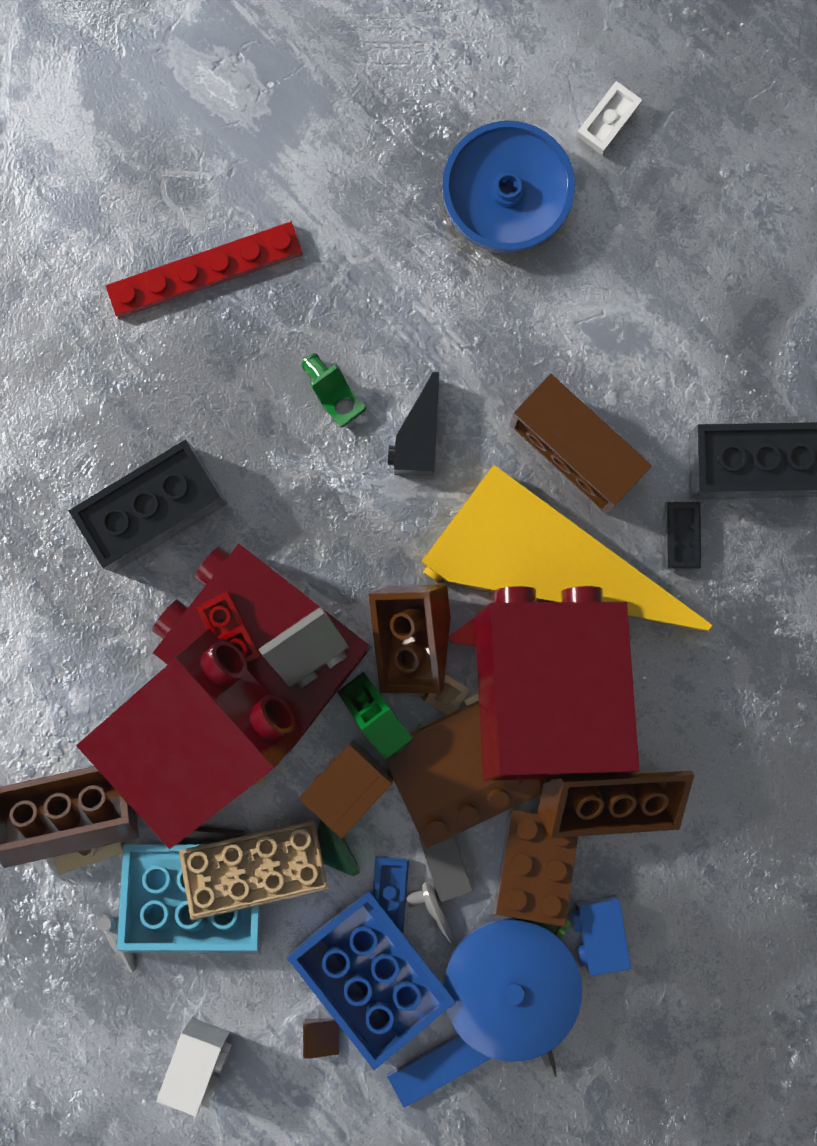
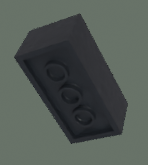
M817 422L697 424L688 434L690 499L817 497Z
M185 439L68 511L102 568L115 573L228 503L195 448Z

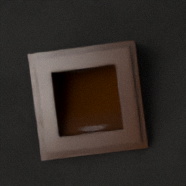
M305 1019L303 1023V1059L339 1055V1025L334 1019Z

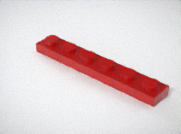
M292 221L105 286L115 315L120 319L302 256L303 252Z

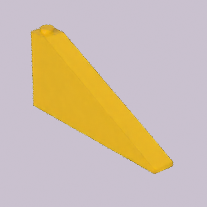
M495 465L491 467L421 561V565L425 567L423 573L437 584L443 580L447 584L493 593L495 590L504 587L528 586L536 589V599L541 602H562L561 591L567 588L596 586L603 589V602H627L628 618L700 632L708 631L712 627V624Z

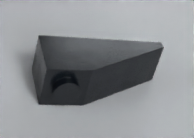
M432 372L398 431L395 446L389 445L388 465L394 466V475L434 477L439 372Z

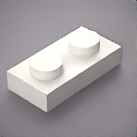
M616 81L577 131L576 137L603 155L639 108L642 99Z

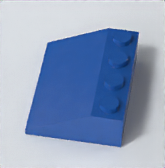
M370 891L318 928L292 949L287 957L288 961L373 1070L377 1069L456 1003Z

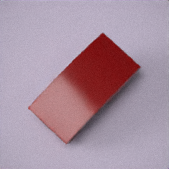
M228 590L196 606L207 630L210 628L220 640L227 641L237 647L243 654L246 663L260 656Z

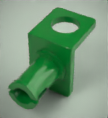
M317 353L310 354L302 361V369L313 380L310 382V386L316 397L340 428L345 427L366 411L364 403L347 384L337 364L328 369ZM343 399H350L353 401V409L344 415L337 413V403Z

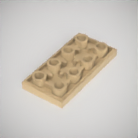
M315 820L179 850L190 919L192 921L329 890Z

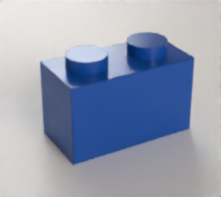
M613 895L575 901L577 911L571 912L574 932H580L582 945L577 946L580 967L586 966L590 976L630 970L631 965L620 900Z

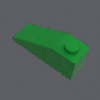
M364 672L337 692L363 733L385 760L391 755L401 752L407 743L413 739Z

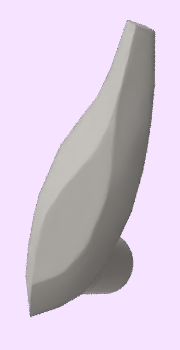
M425 882L422 885L421 891L407 894L409 907L426 904L428 912L436 920L444 936L450 943L454 942L450 925L433 887Z
M103 913V918L98 922V928L101 931H105L108 942L113 950L123 959L129 972L135 971L134 954H124L117 951L119 921L115 917Z

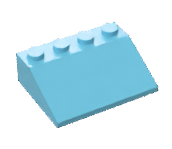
M124 844L117 951L124 954H261L262 905L192 921L190 919L179 850L201 845H175L169 849L166 845Z

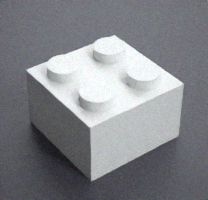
M191 1018L180 1035L156 1102L195 1117L201 1106L208 1108L220 1077L214 1074L215 1072L221 1073L232 1047V1044L226 1042L230 1032Z

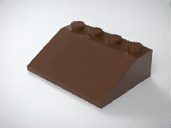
M479 701L411 732L410 735L413 739L407 743L406 747L401 752L391 755L385 760L426 849L541 795L543 784L547 783L546 779L483 781Z

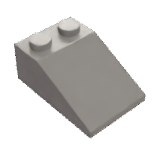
M319 607L258 650L289 687L298 684L302 689L318 678L315 671L326 664L331 669L346 659L345 651L350 647L328 614Z

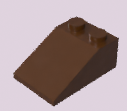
M447 584L386 586L369 593L380 693H442L444 690L451 620Z

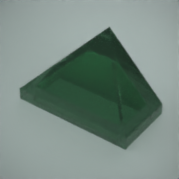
M320 820L317 834L323 864L353 877L358 875L361 868L344 837L341 839Z

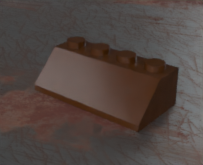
M692 771L559 778L543 784L538 813L551 838L680 830L694 773Z

